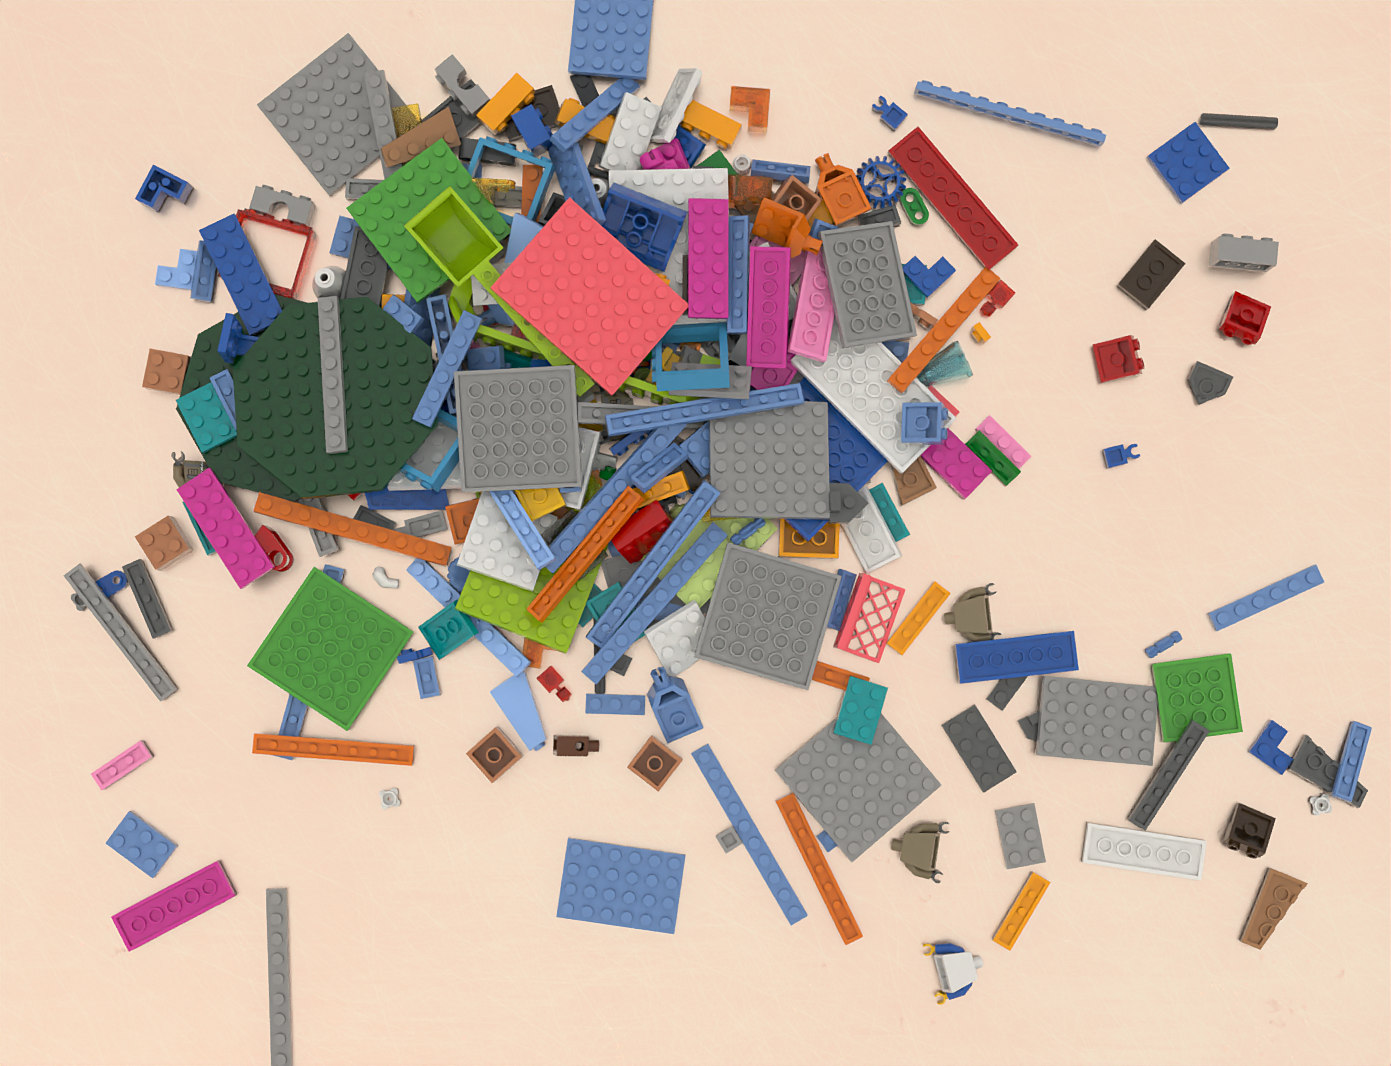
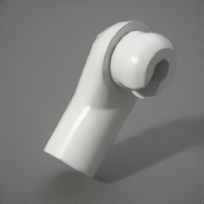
M382 567L374 569L372 575L380 587L398 589L399 579L387 578Z

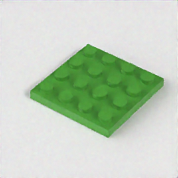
M1231 653L1151 664L1164 743L1178 741L1191 719L1210 730L1206 737L1243 732Z

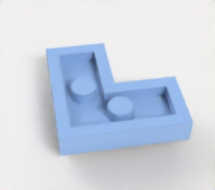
M180 249L177 268L158 265L155 285L191 290L197 251Z

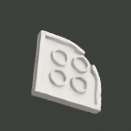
M694 600L643 631L662 666L666 669L668 677H675L699 659L695 658L694 654L705 618Z

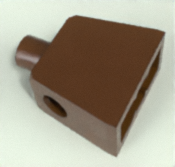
M553 735V755L588 756V752H599V740H589V737L586 735ZM577 742L581 743L580 749H575Z

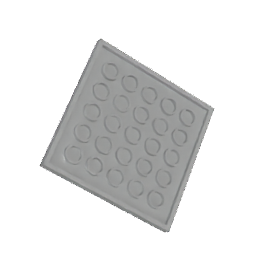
M349 33L257 104L329 196L346 184V178H354L380 158L364 73L378 71V69ZM387 81L397 137H400L410 131L420 121Z
M575 365L454 372L461 492L582 486Z
M804 401L802 405L709 420L710 484L721 492L710 506V517L828 520L830 518L828 402Z
M727 542L694 657L809 690L842 576Z
M882 713L880 714L872 745L833 734L836 718L774 770L850 862L855 861L941 786L940 782Z

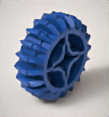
M876 156L875 162H873L872 158H868V164L862 162V168H857L856 170L860 174L856 175L869 204L870 202L874 203V209H876L877 204H880V208H884L885 203L887 206H892L891 200L897 203L899 201L897 196H903V192L900 190L906 189V186L901 184L906 182V178L900 177L905 173L904 170L897 171L900 168V164L893 166L894 159H891L888 163L886 162V156L883 157L882 161H880L879 156ZM877 168L886 169L890 173L886 175L882 174ZM871 170L873 180L868 185H864V177ZM877 179H879L880 181H885L882 186L880 184H874L877 182ZM895 179V190L889 195L887 184ZM868 191H878L883 197L874 196Z

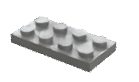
M672 362L671 371L721 368V365ZM729 365L730 388L669 391V395L749 399L752 366Z

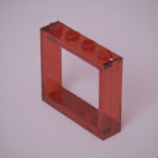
M238 209L236 217L242 229L244 228L245 221L248 220L307 237L292 289L269 283L274 294L297 300L316 233L312 230V227L301 224L299 227L293 225L294 222L287 219L279 221L275 220V216L263 213V216H261L252 209Z

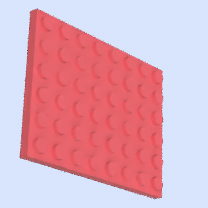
M570 197L490 287L496 295L611 396L688 308V303Z

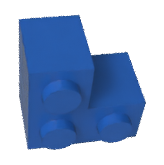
M531 104L511 115L529 152L534 153L533 157L536 158L549 150L553 145L550 141L553 134L549 126H544L541 122L543 116L538 108L534 109Z
M153 164L135 200L158 212L166 196L184 204L193 186Z

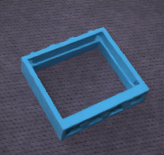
M488 136L486 139L480 137L467 170L472 178L475 176L485 147L545 168L527 218L536 222L556 168L551 163L552 160L543 156L540 159L533 157L534 153L527 150L522 152L516 151V147L505 143L504 146L497 144L498 140ZM499 212L505 222L512 226L513 217Z
M726 322L672 325L652 349V358H654L652 359V381L656 382L657 391L730 388ZM719 341L721 368L662 371V344Z
M440 409L438 422L458 432L457 417ZM458 437L431 477L408 464L400 472L404 473L408 480L420 482V485L426 490L433 489L439 492L459 462Z

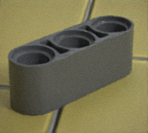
M461 138L458 159L471 162L479 139ZM497 141V144H500V145H503V146H504L505 143H507V142H498V141ZM485 147L479 163L513 166L515 157Z

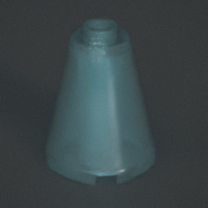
M955 341L935 355L919 373L917 378L927 387L970 378V376H973V372L969 362L966 360L961 345L958 341Z

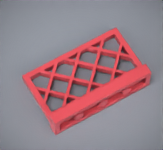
M859 573L833 647L879 663L906 589L871 577L865 573ZM872 581L878 583L881 592L872 595L869 590ZM892 589L899 591L897 599L890 602L886 592ZM883 594L887 604L878 608L873 598ZM871 600L875 610L865 614L862 608L863 604ZM889 607L891 616L883 621L879 611ZM877 613L880 623L871 627L867 616ZM864 618L868 629L858 632L856 628L857 621ZM882 625L885 631L884 636L877 639L872 629ZM870 631L874 641L864 645L860 635ZM858 637L862 647L856 650L848 648L850 641ZM876 644L878 648L876 658L869 656L866 650L867 647Z

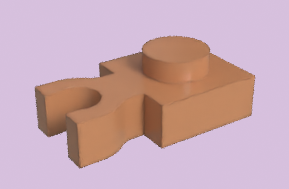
M910 302L912 314L919 320L918 324L926 329L929 327L932 329L938 319Z

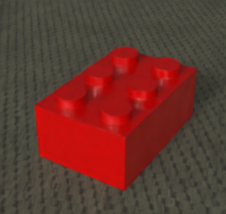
M656 499L632 515L611 541L617 551L630 564L638 562L644 555L650 552L673 519Z

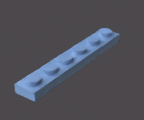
M619 78L551 136L550 141L565 153L620 106L625 92L633 95L638 91L640 85L634 79Z
M748 215L729 216L728 334H747L750 240V217Z
M465 310L463 311L413 415V420L430 428L432 427L454 381V372L459 371L481 325L482 318Z
M1315 564L1207 614L1215 631H1219L1324 583V580Z

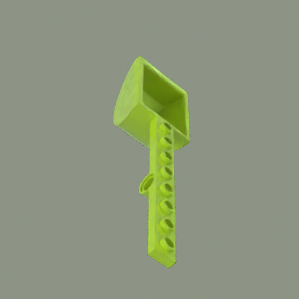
M450 186L404 225L407 231L457 288L473 275L552 366L575 365L576 388L579 397L595 384L584 371L490 289L501 275L490 264L489 260L500 252L503 247Z

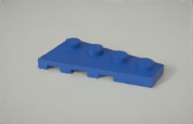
M386 487L384 491L365 493L369 510H446L445 506L449 505L446 489H440L439 492L433 489L389 491Z

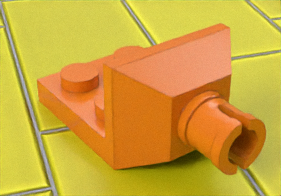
M829 153L824 154V157L819 156L815 159L820 169L815 194L820 195L835 226L872 209L853 169L841 165H833Z
M765 197L763 198L751 231L752 234L783 247L791 248V258L800 255L802 250L817 256L823 243L822 240L809 235L811 229L805 214Z

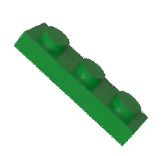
M980 430L965 444L1006 486L1021 473Z

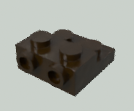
M1238 803L1232 821L1228 824L1223 842L1228 844L1227 847L1231 850L1238 851L1240 849L1245 851L1246 856L1249 858H1260L1266 853L1276 818Z

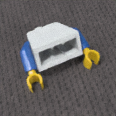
M930 943L924 944L922 947L929 946L931 948L930 953H923L925 956L936 952L933 956L942 991L935 992L934 997L938 995L943 996V999L937 1001V1004L942 1005L946 999L952 1000L964 996L971 988L972 983L978 978L976 969L983 967L982 958L980 956L972 957L970 951H964L963 947L952 943L936 944L935 946H932Z

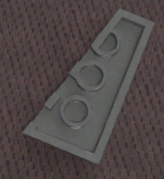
M1304 735L1287 770L1331 794L1339 763L1332 760L1308 735ZM1357 781L1353 800L1350 803H1346L1355 808H1360L1368 790Z

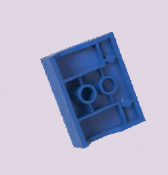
M614 182L609 188L603 208L606 221L602 227L643 264L664 272L688 212Z

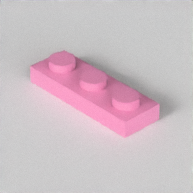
M990 415L975 429L977 432L980 430L1018 469L1032 457Z
M140 740L91 773L100 789L104 790L153 756L144 742Z

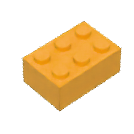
M780 519L778 557L838 559L840 524H829L828 521L807 542L785 519Z

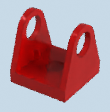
M262 525L255 534V537L274 564L275 568L272 570L280 572L289 570L294 563L293 554L274 529ZM278 553H281L283 556L282 563L276 566L274 558ZM287 555H288V556H289V563H288L287 566H285L286 563H287Z

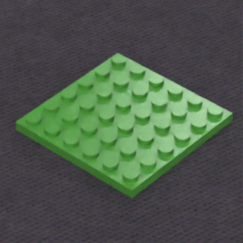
M442 138L346 207L417 303L450 279L407 231L404 225L450 186L499 243L509 237L511 228Z
M313 567L247 666L348 731L413 634V631L321 570Z

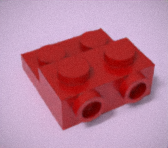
M1235 291L1223 316L1219 330H1222L1223 334L1227 337L1236 336L1240 338L1242 343L1246 345H1255L1262 336L1271 306Z
M1133 335L1093 344L1101 383L1142 374V369H1145L1142 357H1138L1137 350H1140L1138 338L1134 339Z

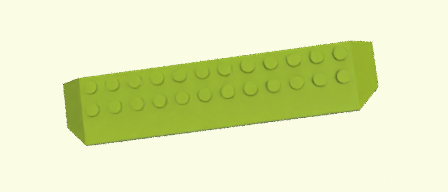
M471 277L458 288L454 285L448 301V305L457 323L464 310L477 316L473 309ZM480 325L474 337V341H477V338L481 339L485 345L491 347L495 345L504 346L505 350L519 352L520 355L546 360L531 342ZM703 354L700 364L720 365V359ZM630 376L618 388V390L623 392L625 390L631 391L632 395L637 398L643 399L644 396L648 397L651 400L650 402L662 405V402L670 405L710 398L669 395V391H657L656 385Z

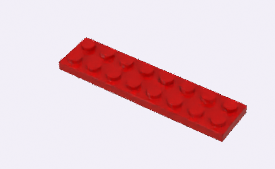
M919 126L888 150V154L897 164H900V168L904 170L915 186L988 270L1019 246Z

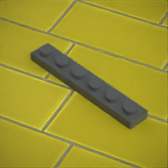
M1191 719L1129 815L1128 821L1146 831L1210 730Z

